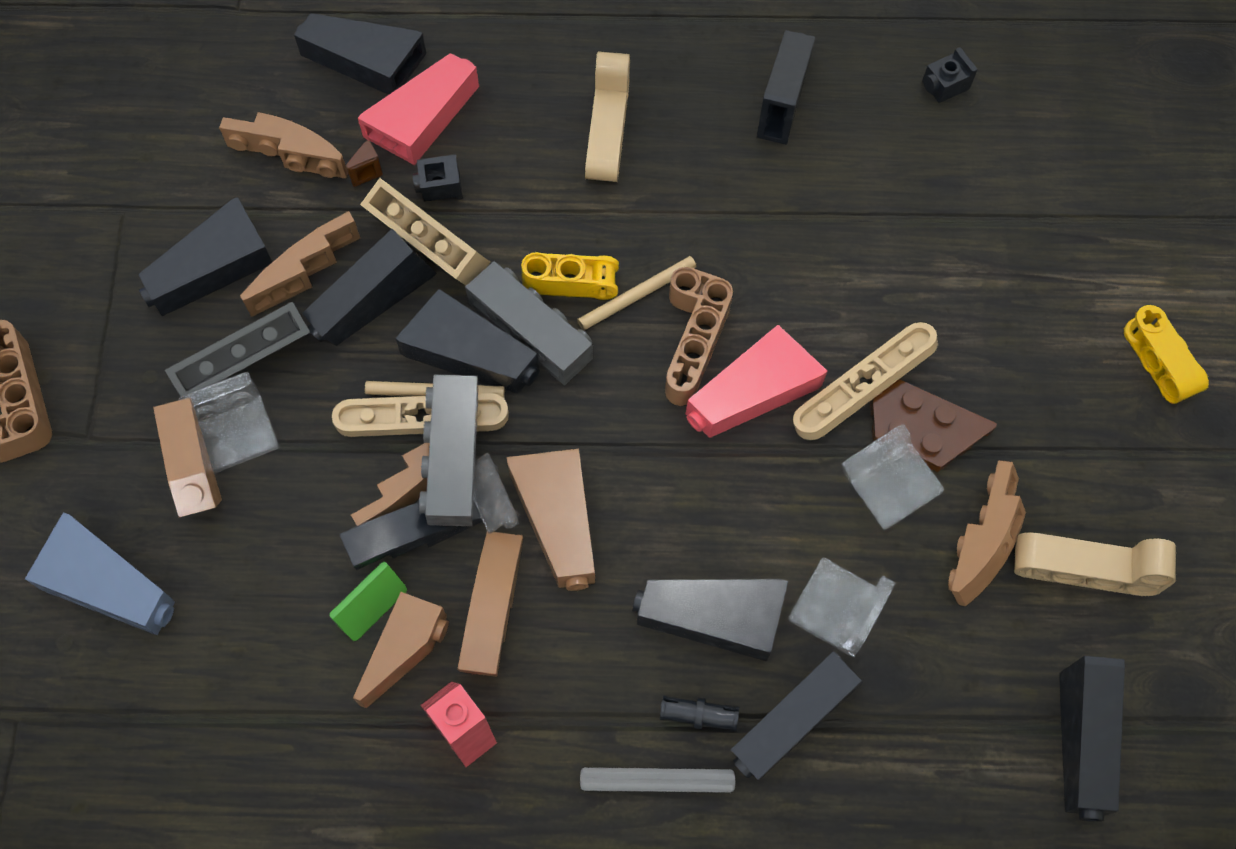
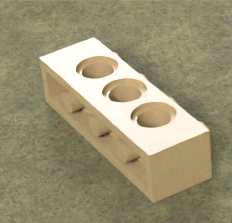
M379 178L360 204L464 285H468L490 264V261L381 178Z

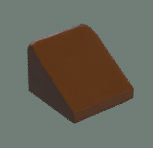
M370 140L364 142L346 164L353 187L383 175L378 155Z

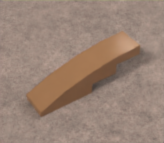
M349 211L318 227L292 245L258 275L240 295L251 317L312 288L308 276L337 263L333 251L360 239L356 223Z
M424 443L402 455L407 468L377 484L382 498L351 514L357 526L412 505L419 500L420 491H427L428 478H422L421 465L422 456H429L430 443Z
M487 531L465 626L458 664L459 672L494 677L498 675L502 645L505 642L510 608H512L523 544L522 535Z

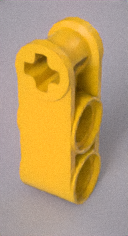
M530 253L522 260V285L527 289L533 288L540 295L589 297L608 300L616 297L618 294V287L615 284V273L619 269V262L611 256L596 257L573 254ZM540 272L542 275L534 276L531 273ZM566 274H573V275H575L576 277H574V278H568V277H565L564 275H566Z
M1154 305L1141 307L1137 311L1135 318L1125 325L1124 336L1140 358L1143 367L1150 373L1158 385L1162 396L1168 402L1176 404L1206 390L1209 380L1205 370L1197 363L1189 351L1186 342L1178 335L1165 312ZM1157 318V322L1152 325L1151 323ZM1138 327L1139 330L1133 334V331Z

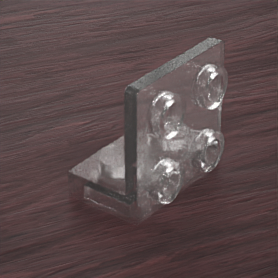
M248 371L179 397V400L189 397L192 399L214 473L279 448L259 390Z
M903 423L841 463L843 473L884 530L890 528L944 492L941 483L911 444V434Z
M822 558L793 608L789 621L854 658L864 644L896 583L882 575L876 586L830 560Z

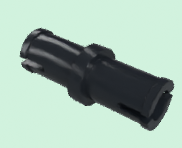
M663 695L660 720L694 724L695 729L701 730L702 726L737 732L740 706L734 707L705 702L706 698L698 697L697 701Z

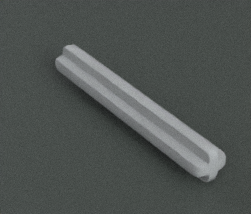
M584 767L580 772V786L584 791L733 792L735 789V773L731 769Z

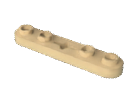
M921 322L909 325L800 406L793 416V423L798 435L807 440L823 437L932 355L938 346L937 333L933 326ZM872 377V383L863 382L860 384V378L870 379Z
M492 393L478 394L477 431H494L503 427L509 417L507 402L504 398ZM426 396L348 399L341 401L335 406L332 412V422L340 434L349 437L423 434L424 421H431L432 409H426ZM424 408L426 414L430 415L424 416L423 421L417 422L416 417L412 415L418 414V409Z

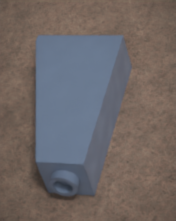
M64 512L25 580L42 591L155 635H158L161 628L169 623L174 611L173 605L175 601L71 515Z

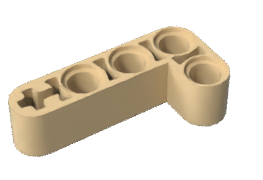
M599 51L597 53L595 96L586 157L585 179L618 182L629 93L630 54Z
M1040 533L1018 534L1015 543L1014 573L1021 577L1138 596H1153L1160 594L1176 581V545L1174 542L1165 539H1146L1139 542L1135 547L1128 548Z

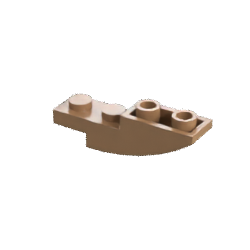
M260 112L257 113L254 122L225 117L221 121L219 129L228 147L238 151L261 152L267 156L278 155L281 157L284 167L295 172L306 171L318 173L328 178H347L348 172L342 154L332 144L306 127Z
M998 461L996 472L991 473L988 479L987 491L990 496L988 505H983L981 508L980 525L968 524L965 536H960L958 540L957 556L959 561L957 569H952L950 572L948 585L949 590L952 591L959 605L967 606L991 583L1005 564L1021 531L1026 511L1020 496H1015L1019 478L1013 462Z

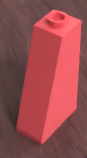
M451 53L361 113L358 121L363 137L415 165L417 160L424 155L479 88L477 67L467 59H461Z
M777 325L688 399L686 409L687 420L696 431H703L711 438L818 390L823 385L827 370L784 329Z
M450 682L420 705L465 767L469 766L497 744L485 716L461 684Z

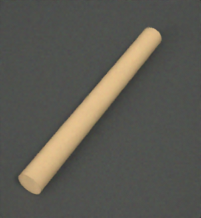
M691 256L683 259L578 318L579 326L585 331L670 283L671 275L678 268H696L694 259Z
M366 381L365 394L426 396V387H433V383ZM478 385V394H498L505 399V386Z

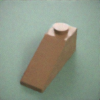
M191 397L153 407L167 480L178 516L183 517L216 508L222 501Z
M403 592L400 593L354 694L353 699L359 706L368 708L431 653L436 641L442 642L449 626V621L446 620L447 616L443 607Z

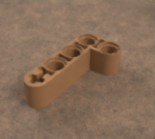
M681 267L673 272L669 292L670 302L673 306L692 313L666 377V398L674 405L679 406L687 405L688 399L698 391L730 312L733 288L725 279L690 267ZM686 286L691 288V290L685 291L679 289V287ZM718 297L723 301L716 302L711 300L710 298ZM699 325H708V326H710L712 329L703 330V329L699 328L698 326H699ZM697 353L700 357L693 359L689 358L686 354ZM683 374L686 375L687 382H685L683 386H679Z
M0 320V408L2 411L0 415V463L37 451L45 447L52 437V429L29 344L21 333L6 320Z

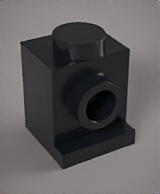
M961 47L955 49L953 54L927 65L922 82L927 92L932 94L938 103H941L969 90L978 69Z
M456 154L417 160L418 173L413 174L415 192L422 193L424 202L456 197L457 200L463 199Z

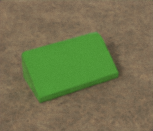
M383 562L334 608L329 616L352 641H357L396 603L401 592L406 593L407 588L390 566Z

